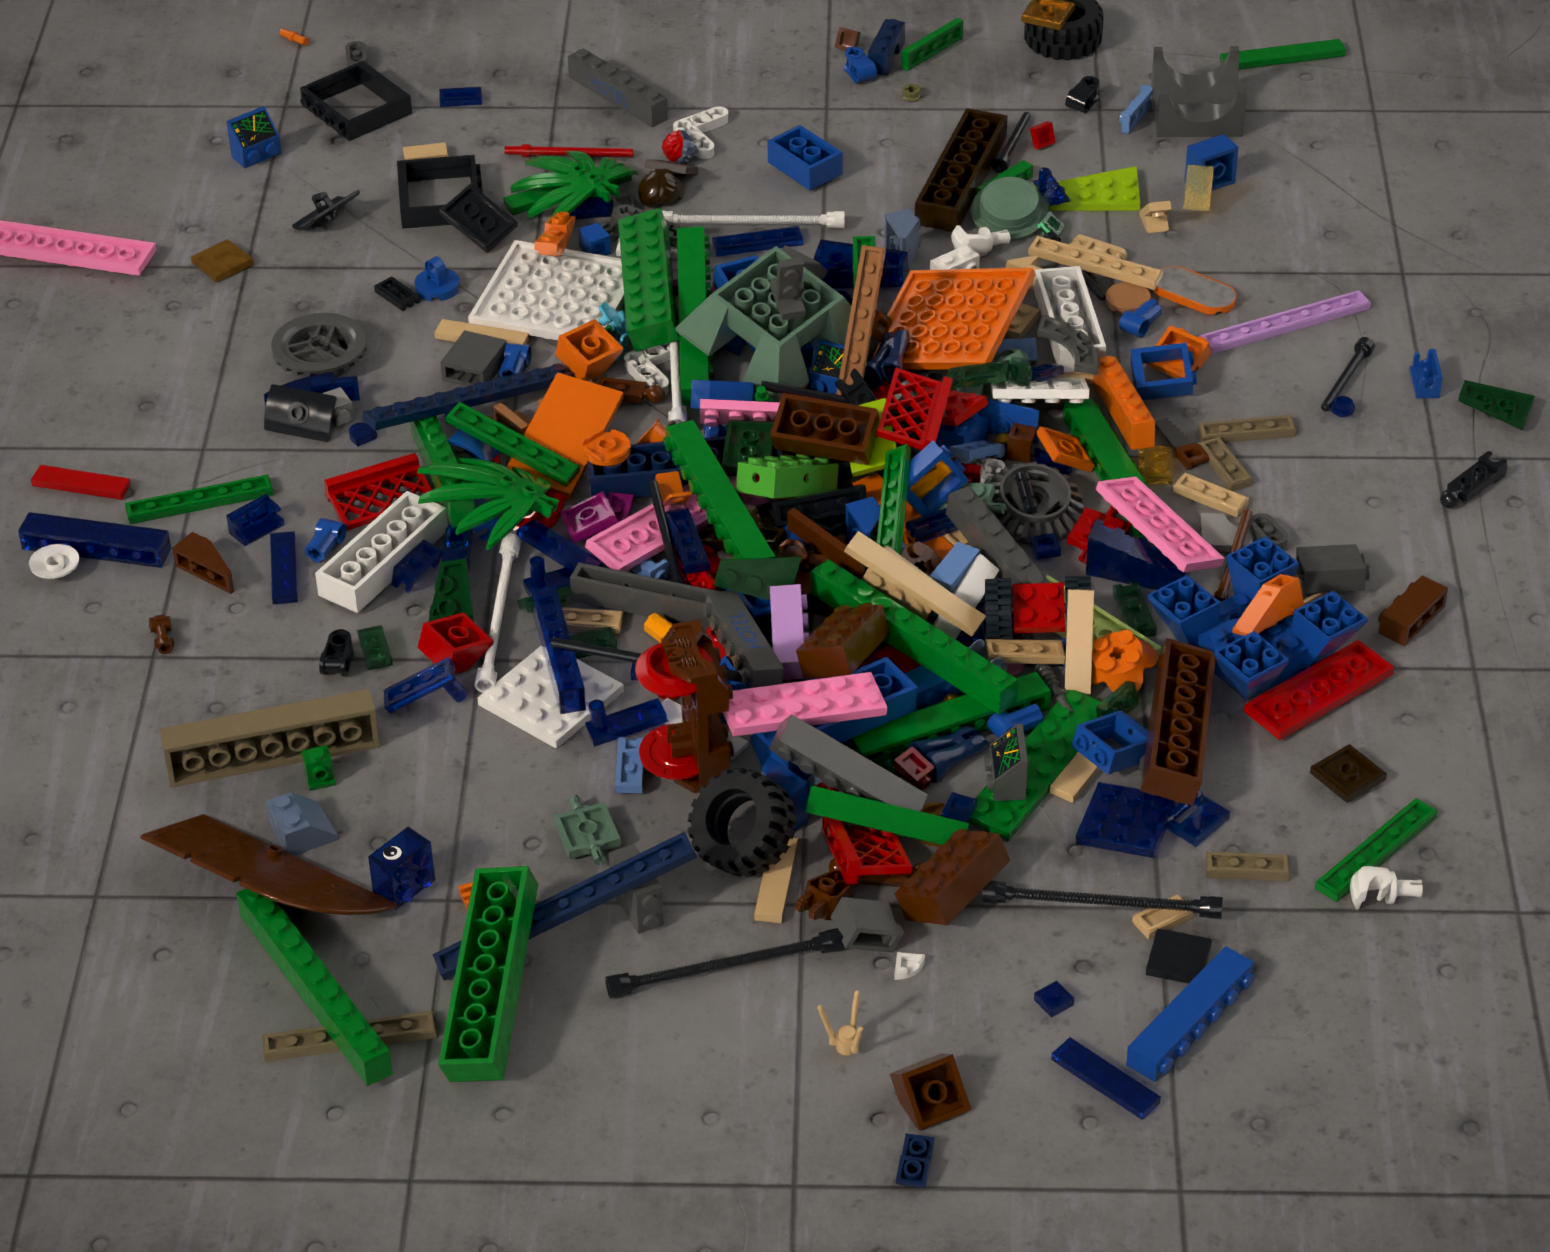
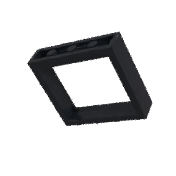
M360 61L300 87V102L302 106L348 141L412 114L411 96L364 61ZM362 84L387 103L348 120L323 100Z
M475 155L397 161L402 229L451 225L439 215V210L445 205L409 207L408 182L470 177L471 185L483 194L480 164L475 163Z

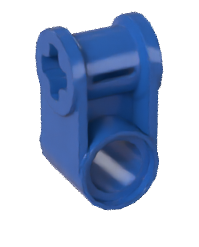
M849 47L845 50L847 60L844 65V71L852 78L854 83H860L877 77V69L874 62L868 58L861 48Z

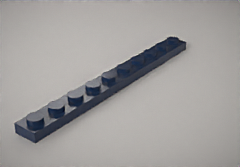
M563 364L535 368L525 373H515L512 376L495 378L488 382H477L467 387H457L454 390L436 392L434 395L426 397H416L405 402H395L392 405L375 407L372 410L363 411V421L376 431L449 413L459 401L469 407L546 389L550 387L557 372L574 377V373Z
M685 831L535 904L529 939L697 858ZM462 940L432 954L444 981L455 976Z

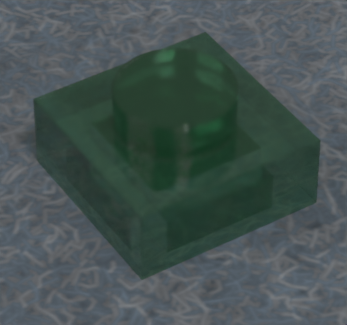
M1048 211L1037 227L1041 229L1044 235L1053 231L1059 236L1065 225L1051 211Z

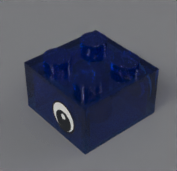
M410 827L405 828L368 856L373 893L397 903L398 907L395 910L408 903L416 894L429 887L435 881L431 841Z

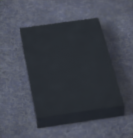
M471 184L466 186L439 210L441 217L486 253L491 251L518 226V222Z

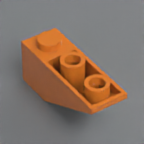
M1280 574L1264 583L1233 627L1232 632L1242 636L1253 631L1259 634L1268 627L1275 626L1283 618L1292 616L1294 610L1304 606L1300 579Z

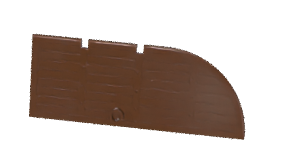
M205 814L141 835L142 840L183 859L191 858L190 862L233 883L240 881V886L252 892L295 908L328 914L365 915L381 913L398 907L397 903L283 851V848L278 845L265 843Z

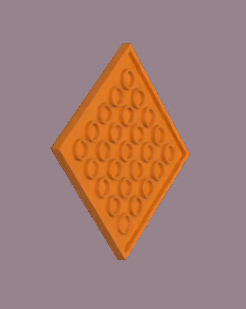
M1033 268L911 270L887 314L892 319L888 332L892 331L895 334L896 331L903 329L909 332V347L904 354L903 370L988 369L1036 275Z

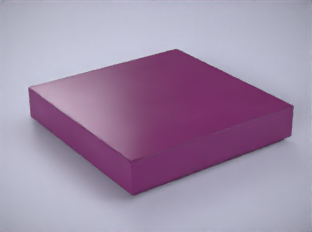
M604 491L560 512L574 544L618 523Z

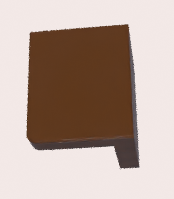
M1013 423L1007 437V460L1030 463L1031 448L1037 435V427Z

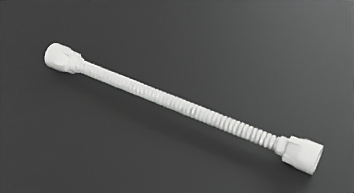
M662 211L665 220L676 225L680 223H819L827 225V228L844 229L845 211L827 212V214H821L819 217L818 215H811V217L810 215L808 217L807 215L805 217L804 215H797V217L795 215L794 217L793 215L791 217L790 215H780V217L779 215L777 217L776 215L680 216L673 214V211Z
M675 295V299H676V309H677V320H678V317H679V297H678L677 295ZM679 340L670 342L672 409L668 412V426L687 421V413H684L681 403Z
M508 533L501 540L499 553L502 554L503 561L489 637L494 642L486 651L482 668L478 667L475 679V688L482 693L491 686H495L497 672L494 670L495 655L512 562L514 558H518L521 545L520 537L512 533Z

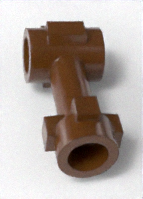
M156 615L149 618L150 633L155 632L158 639L154 640L155 648L161 654L170 653L174 646V639L168 638L167 631H171L170 616Z

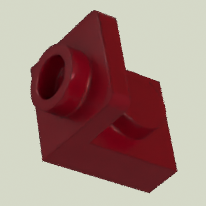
M913 746L894 760L892 766L914 787L923 791L932 782L930 777L935 767Z

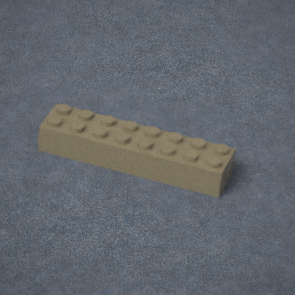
M370 689L159 728L171 788L302 763L301 751L325 745L328 746L331 757L380 748L375 708Z

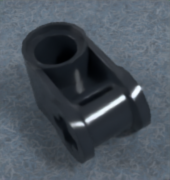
M1093 76L1082 78L1069 91L1065 101L1066 107L1087 113L1098 102L1097 88L1100 84L1099 79Z
M337 629L329 634L325 649L320 657V674L337 673L341 674L342 677L348 676L354 651L351 634L347 630Z

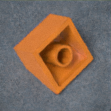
M594 319L560 335L555 356L578 379L590 377L594 380L605 373L623 352L624 348Z

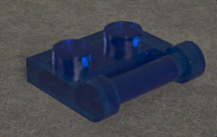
M1200 789L1193 803L1198 808L1181 823L1176 821L1192 807L1184 803H1179L1170 812H1165L1158 818V822L1162 827L1195 847L1230 819V811L1204 796Z

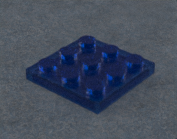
M1098 782L1075 836L1076 844L1155 858L1176 802L1160 796L1150 795L1140 791V789Z

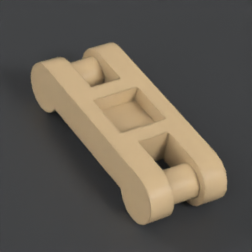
M1078 234L1069 243L1072 246L1123 260L1127 257L1125 249Z

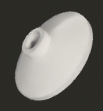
M48 545L33 553L29 560V567L33 574L41 578L56 579L64 577L77 568L79 554L68 545Z

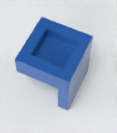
M599 223L578 229L579 247L583 252L603 256L611 254L610 235Z

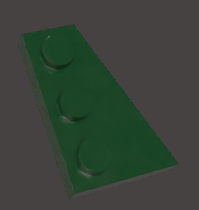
M1465 380L1458 401L1523 431L1534 404L1535 396Z
M801 555L755 559H721L714 586L770 601V586L794 585Z
M466 558L441 562L428 622L463 612L474 622Z

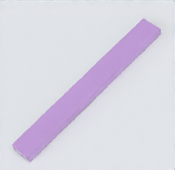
M1358 290L1199 336L1209 342L1211 354L1369 310L1371 302Z

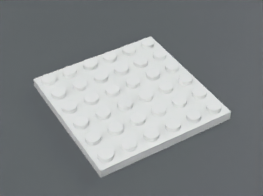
M514 240L468 316V320L471 324L529 333L531 336L558 340L560 335L591 320L596 319L599 322L598 319L603 316L599 306L603 302L613 307L616 311L620 310L624 303L621 259L565 249L561 257L539 254V251L534 250L535 243Z

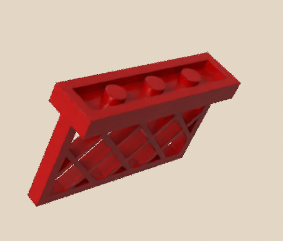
M895 368L875 436L903 445L907 444L909 447L923 450L932 440L936 442L953 379L944 376L942 382ZM898 378L908 380L910 384L902 385ZM922 386L934 388V391L926 393ZM915 389L919 395L912 397L908 391ZM901 393L905 399L898 401L894 395ZM924 400L928 407L921 408L917 402ZM911 405L915 411L907 413L903 407ZM897 409L901 415L893 417L889 411ZM920 416L924 422L916 424L912 418ZM906 421L910 427L903 429L899 422ZM892 425L896 431H887L883 427ZM915 432L920 440L910 438L908 434Z
M416 453L324 480L325 496L328 502L332 503L340 522L346 524L347 530L373 522L392 505L391 503L394 498L398 499L403 495L398 492L401 486L412 489L411 493L416 494L417 491L427 493L432 489L424 474L417 473L420 466ZM418 477L416 484L405 481L408 478ZM388 484H397L394 490L383 488V486ZM368 490L374 491L371 497L360 494ZM378 493L390 496L387 502L376 500L375 498ZM345 497L351 498L348 504L337 501ZM358 500L367 504L364 509L353 506L354 502ZM371 505L382 508L381 512L372 513L368 510ZM348 512L359 515L358 519L347 521L346 516Z
M822 817V834L833 857L836 859L846 884H857L858 876L912 874V865L896 834L858 825L849 826L847 824L850 823Z

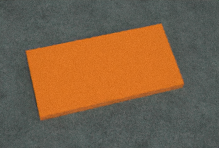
M557 372L523 436L579 465L580 472L566 487L514 458H511L507 468L512 470V467L524 470L530 473L535 481L538 477L552 483L551 491L566 495V499L571 500L587 470V459L583 454L584 439L595 431H607L623 400V392Z

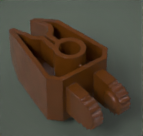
M829 871L807 881L805 894L797 900L795 910L801 913L806 910L810 911L808 916L813 920L819 918L832 920L830 917L841 897L853 898L856 884H846L840 871Z

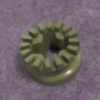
M917 84L903 86V99L908 102L919 101L921 99L920 86Z

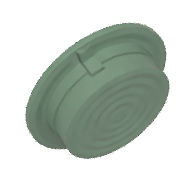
M1002 177L990 182L977 193L971 205V216L978 229L987 227L990 232L1008 230L1010 241L1021 240L1034 235L1044 226L1048 217V204L1044 195L1030 182L1018 177Z

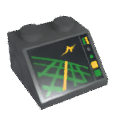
M1016 724L990 744L989 755L984 757L985 771H990V774H987V790H992L994 801L1026 800L1027 752L1023 724Z

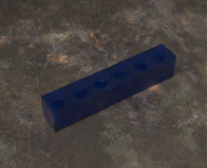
M29 512L18 530L22 549L37 551L48 545L64 544L74 548L78 552L79 557L157 568H162L171 551L168 530Z
M556 586L531 590L532 613L560 714L586 710L585 688L575 652L551 648L553 637L571 640Z

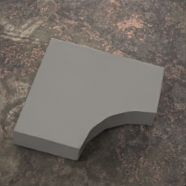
M1200 513L1201 537L1217 552H1230L1238 526L1233 525L1227 520L1225 513ZM1251 529L1247 530L1242 547L1253 543Z

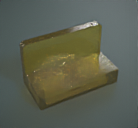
M1187 166L1184 209L1210 211L1213 166Z

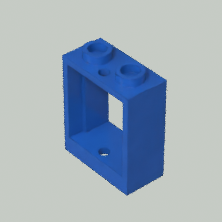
M1187 343L1130 349L1134 387L1142 400L1193 394V385H1197L1196 371H1191L1194 359L1193 352H1188ZM1182 359L1185 377L1145 382L1142 364Z
M933 440L910 461L906 500L925 520L948 500L950 493L959 490L969 481L963 474L966 470L957 459L952 462L950 458L953 454L944 444L939 447ZM942 459L952 472L920 500L910 488Z
M1120 710L1078 724L1071 747L1109 775L1140 763V758L1146 752L1148 730ZM1112 737L1123 748L1114 750L1102 740Z

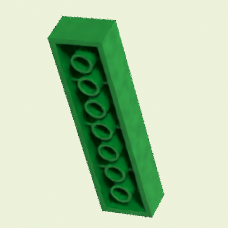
M661 208L619 219L626 325L633 348L637 352L679 340V333L675 331L678 326L669 228Z
M529 866L475 869L438 1062L440 1069L449 1082L504 1080L539 885Z

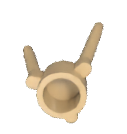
M858 990L854 992L850 1025L840 1027L836 1034H834L823 1006H817L829 1036V1044L835 1046L837 1052L842 1055L849 1056L859 1052L863 1027H858L856 1031L860 997Z

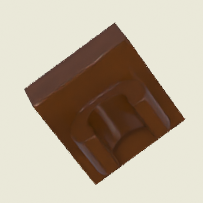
M839 27L835 48L846 50L849 47H858L861 32Z

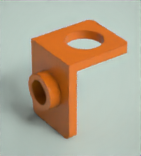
M678 471L659 473L655 476L664 506L685 503L692 496V491L683 492Z

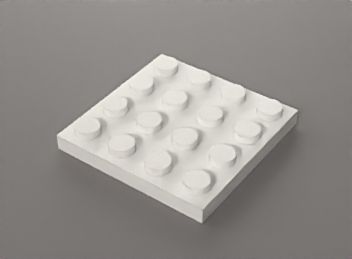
M996 377L990 380L993 399L1007 403L1012 402V399H1021L1023 403H1034L1036 399H1045L1046 403H1059L1060 399H1069L1070 403H1083L1084 399H1089V388L1085 378L1016 377L1012 379L1011 377Z
M545 642L498 680L495 686H491L478 697V705L557 749L624 692V684L560 649L551 648V645Z

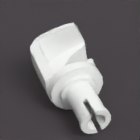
M957 225L951 234V239L955 249L967 245L978 253L980 257H983L991 252L992 246L1009 244L1010 233L1008 230L990 232L987 227H981L978 234H967L960 225Z
M1364 866L1352 876L1350 892L1354 907L1359 910L1361 903L1365 901L1368 890L1379 889L1377 900L1381 901L1385 897L1387 904H1394L1397 896L1421 897L1423 885H1421L1422 880H1398L1395 872L1389 871L1388 868Z

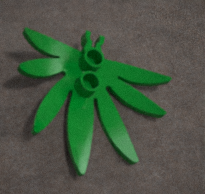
M566 151L567 155L575 161L559 156H541L526 160L525 165L539 167L556 173L531 175L517 181L510 188L512 193L534 188L564 186L545 194L535 202L528 211V219H531L560 202L561 204L556 208L553 215L556 212H568L570 214L588 197L591 199L603 198L608 203L611 201L610 195L616 197L620 195L619 186L609 182L629 175L639 176L638 170L631 167H616V159L610 157L602 158L600 166L596 167L592 158L586 153Z
M457 458L458 464H436L418 468V474H434L476 482L452 484L431 490L419 497L418 504L466 499H495L470 512L457 525L456 535H459L503 514L490 534L486 546L487 551L512 531L527 514L536 511L550 518L552 511L555 512L558 507V499L545 495L551 489L552 483L539 477L535 481L530 473L516 467H512V470L505 466L487 460Z

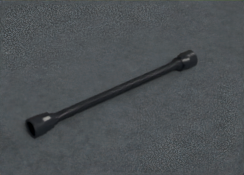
M992 880L983 888L982 897L983 902L1005 903L1006 899L1012 900V898L1016 897V899L1023 898L1029 900L1030 898V900L1037 899L1041 901L1044 899V901L1055 900V902L1058 900V902H1083V904L1097 903L1099 905L1101 903V905L1108 904L1109 906H1114L1115 904V906L1122 905L1123 907L1126 905V907L1136 906L1138 908L1140 906V908L1147 907L1151 909L1153 907L1157 909L1158 907V909L1165 908V910L1179 909L1181 911L1183 909V911L1190 910L1192 913H1199V917L1222 919L1223 897L1200 896V900L1193 899V901L1189 902L1187 900L1186 902V900L1179 901L1178 899L1175 901V899L1164 900L1162 898L1161 900V898L1150 899V897L1136 898L1134 896L1132 898V896L1122 897L1119 895L1118 897V895L1111 896L1107 894L1104 896V894L1093 895V893L1090 895V893H1065V891L1061 893V891L1054 892L1053 890L1052 892L1050 890L1048 892L1047 890L1040 891L1039 889H1034V891L1033 889L1026 890L1025 888H1020L1019 890V888L1015 889L1013 886H1007L1006 882Z
M838 928L819 932V935L813 937L810 941L786 944V946L782 945L779 948L776 946L775 948L772 947V949L744 953V955L738 954L737 956L734 955V957L730 956L723 959L720 958V960L706 961V963L700 962L699 964H692V966L686 965L685 967H678V969L672 968L671 970H664V972L650 973V975L629 976V973L610 975L605 977L606 988L611 999L632 994L631 991L633 989H638L640 985L644 986L647 983L650 985L651 983L654 984V982H664L665 980H674L675 978L702 974L707 971H717V969H724V967L731 968V966L735 967L738 964L745 965V963L749 964L752 961L755 963L756 961L759 962V960L783 957V955L787 956L790 953L793 955L794 953L797 954V952L811 951V949L814 951L820 950L821 953L844 950L843 935Z

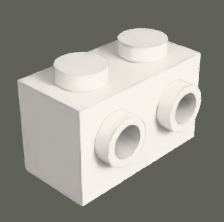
M967 245L930 260V270L979 269L980 255Z

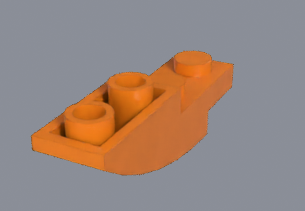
M556 212V214L552 215L545 222L544 233L535 241L534 250L539 251V254L561 257L570 240L576 216H569L568 212Z

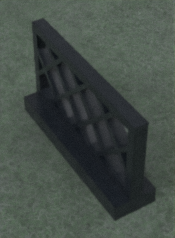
M859 484L754 506L758 509L756 513L773 517L774 526L780 527L788 525L787 512L792 508L797 509L811 520L846 514L847 503L867 498L866 486Z

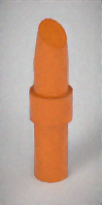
M281 28L279 35L287 38L289 41L297 42L304 46L309 44L308 38L299 35L297 32Z

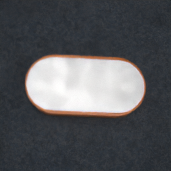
M1168 266L1159 269L1163 271V276L1153 291L1162 298L1208 315H1216V312L1221 311L1222 314L1227 313L1236 305V292L1225 283L1182 267Z

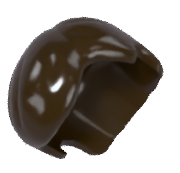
M655 169L646 174L641 180L638 196L641 203L649 208L655 207L658 204L672 205L678 197L679 199L683 198L684 188L678 177L671 171Z

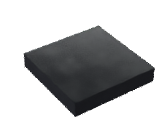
M1157 928L1146 967V975L1189 984L1206 967L1212 939Z

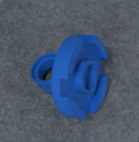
M437 256L425 262V271L418 274L414 281L416 293L420 295V298L427 301H432V298L440 297V301L452 298L458 293L460 285L459 276L454 271L447 269L443 260Z

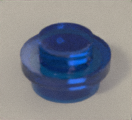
M1339 396L1332 402L1331 411L1338 417H1347L1354 413L1355 405L1351 398Z

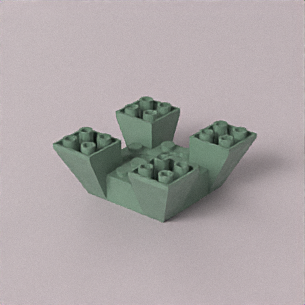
M777 246L713 292L675 329L676 332L707 356L712 355L737 335L754 346L756 350L743 382L754 383L753 391L755 393L762 380L801 388L808 386L810 381L800 348L811 339H815L817 342L822 339L845 345L851 305L845 297L803 267L801 299L806 310L805 317L782 321L770 289V280L777 279L778 261L792 258ZM767 391L769 397L775 402L780 403L781 393Z

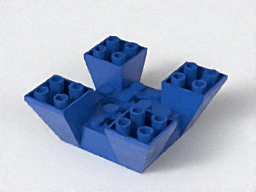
M1266 536L1227 555V564L1234 596L1222 602L1218 601L1188 575L1148 594V600L1179 642L1213 651L1216 658L1214 674L1246 701L1283 683L1332 655L1368 622L1367 617L1336 592L1331 591L1294 610L1292 616L1283 618L1275 626L1268 627L1259 634L1255 631L1245 636L1233 633V627L1262 585L1280 574L1294 577L1299 567V562Z

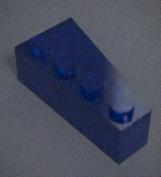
M820 239L813 259L820 262L828 271L823 282L833 289L853 288V244ZM885 249L886 253L880 288L902 287L909 272L908 252Z
M1095 520L1088 535L1085 575L1152 590H1158L1186 575L1190 576V572L1179 570L1157 547L1148 543V540L1141 537L1135 539L1124 534L1125 530L1118 527L1114 530L1104 526L1103 521Z

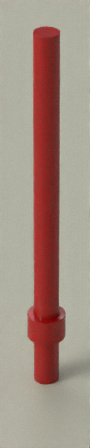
M522 144V146H505L504 149L506 155H522V157H531V155L568 156L566 151H581L589 156L633 157L634 155L633 149L536 147L531 146V144Z

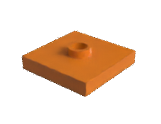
M1039 427L1036 434L1053 462L1091 473L1095 465L1078 437L1046 427Z

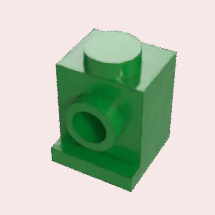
M325 745L301 751L304 774L309 790L313 791L335 786L332 759L328 746Z

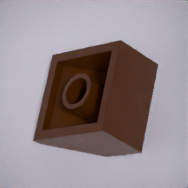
M939 1054L890 1073L898 1101L918 1130L972 1110L953 1054Z

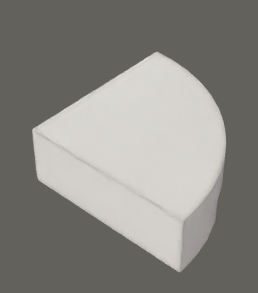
M897 952L894 980L907 979L919 973L925 964V954Z

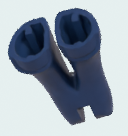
M898 330L895 334L892 331L884 334L876 354L871 360L867 361L864 376L865 382L872 386L884 385L886 379L891 384L895 368L903 370L904 354L909 347V332L907 330Z
M964 726L946 736L913 741L909 744L908 749L913 746L935 767L930 778L932 783L941 782L946 774L958 763L986 750L989 743L973 726Z

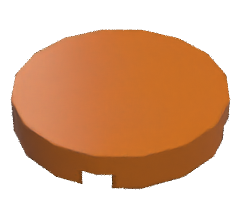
M604 430L595 431L589 434L583 442L584 457L590 463L599 466H612L622 463L631 453L630 439L624 433L617 430H611V432H604Z

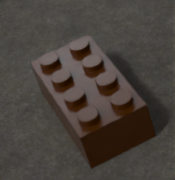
M783 393L770 437L774 449L869 465L880 419L876 408Z
M864 603L858 607L850 608L849 605H842L835 608L834 612L825 618L824 622L796 650L803 678L812 679L851 675L890 633L883 604L872 605V603Z
M958 829L953 832L951 837L941 847L937 848L935 853L925 863L921 864L919 869L909 879L905 880L903 885L894 893L905 919L908 921L948 925L1010 862L1000 834Z

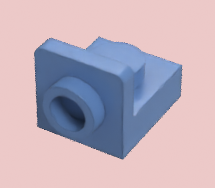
M649 558L632 568L631 573L668 581L670 579L669 561L663 559L656 563Z

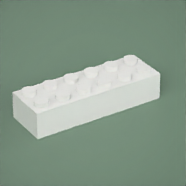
M1080 266L1035 270L1034 293L1041 316L1062 320L1069 323L1071 328L1077 331L1081 330L1092 340V345L1098 351L1099 359L1106 356V344ZM1049 339L1059 373L1074 372L1075 362L1071 353L1061 344Z
M406 491L315 573L318 596L359 613L448 531L446 507L435 502L418 504L420 496Z

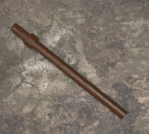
M1249 509L1243 510L1230 553L1243 546L1253 514ZM1227 563L1219 588L1214 593V597L1220 602L1229 598L1228 590L1231 584V577Z

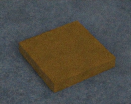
M1032 0L1021 15V22L1061 30L1075 10V3L1063 0Z
M228 239L191 256V263L215 282L226 279L254 265L253 258Z

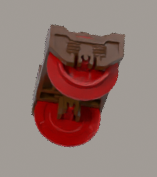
M700 619L673 624L662 639V643L645 650L638 658L635 667L639 683L648 691L660 696L669 697V699L681 697L682 723L658 727L643 738L639 747L640 761L652 774L674 780L676 784L693 793H699L700 788L703 785L707 786L709 784L708 780L714 775L720 777L722 771L730 769V757H734L733 744L731 741L727 742L728 731L726 723H721L722 712L729 711V700L733 699L732 686L730 683L726 684L727 673L725 666H720L721 656L719 648H714L711 637L702 628Z

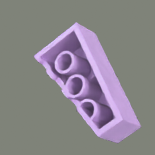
M801 584L770 586L773 651L784 667L783 680L804 679L796 650L809 637V632L804 633V629H809L808 613L803 614V610H808L807 595H801Z

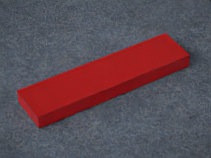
M40 465L31 478L32 486L118 500L123 499L131 486L130 478Z

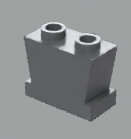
M841 897L830 917L843 935L842 942L846 949L893 952L904 934L902 926L895 923L889 901Z

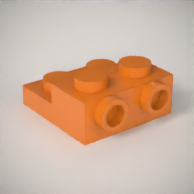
M1171 325L1155 345L1187 343L1188 352H1193L1194 365H1191V371L1195 369L1200 370L1212 353L1210 344L1205 338L1201 336L1196 337L1189 334L1183 328H1175ZM1182 359L1146 363L1147 366L1174 378L1185 377Z

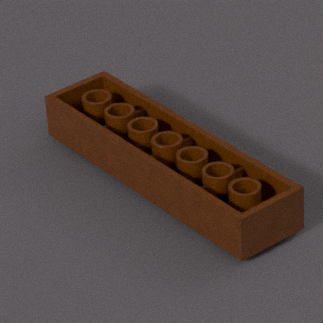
M1166 638L1157 662L1140 791L1178 803L1193 805L1203 778L1216 660L1213 651Z

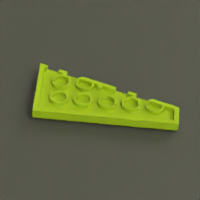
M1137 166L1034 186L1044 195L1048 204V211H1140Z

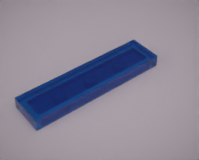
M799 226L713 237L712 245L716 257L771 250L775 246L778 248H784L785 245L788 247L803 245V236Z
M689 508L666 511L671 536L685 574L710 571V562Z
M535 519L516 529V535L521 540L571 572H574L578 563L603 567L602 561Z
M295 531L270 533L272 603L298 602Z
M1071 1037L1052 1052V1061L1141 1120L1161 1102V1096Z

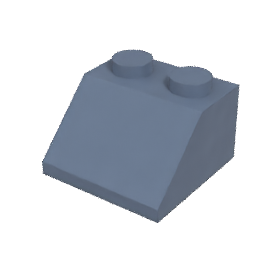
M910 208L885 214L884 248L886 254L901 275H905L918 257V247H920V239L918 237V229L921 227L918 216L913 214Z
M292 792L265 801L269 825L285 852L294 856L339 840L336 831L319 802Z

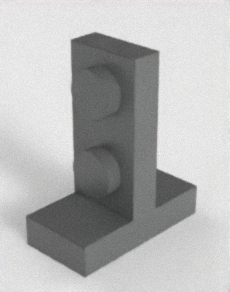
M801 257L778 261L777 279L770 280V289L782 321L805 317L806 310L801 299L804 266Z

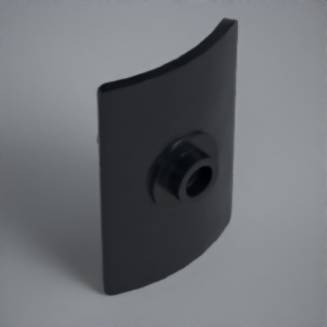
M356 190L347 197L337 196L330 200L326 192L313 195L312 201L316 210L292 224V227L303 230L322 219L327 222L335 218L338 209L356 198L360 191Z
M272 384L265 407L264 429L329 442L332 416L337 401L336 396Z

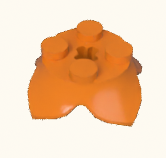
M1130 630L1112 632L1099 637L1093 642L1091 684L1098 685L1101 682H1105L1116 695L1132 699L1142 686L1144 669H1150L1155 666L1159 659V654L1149 643L1133 636Z

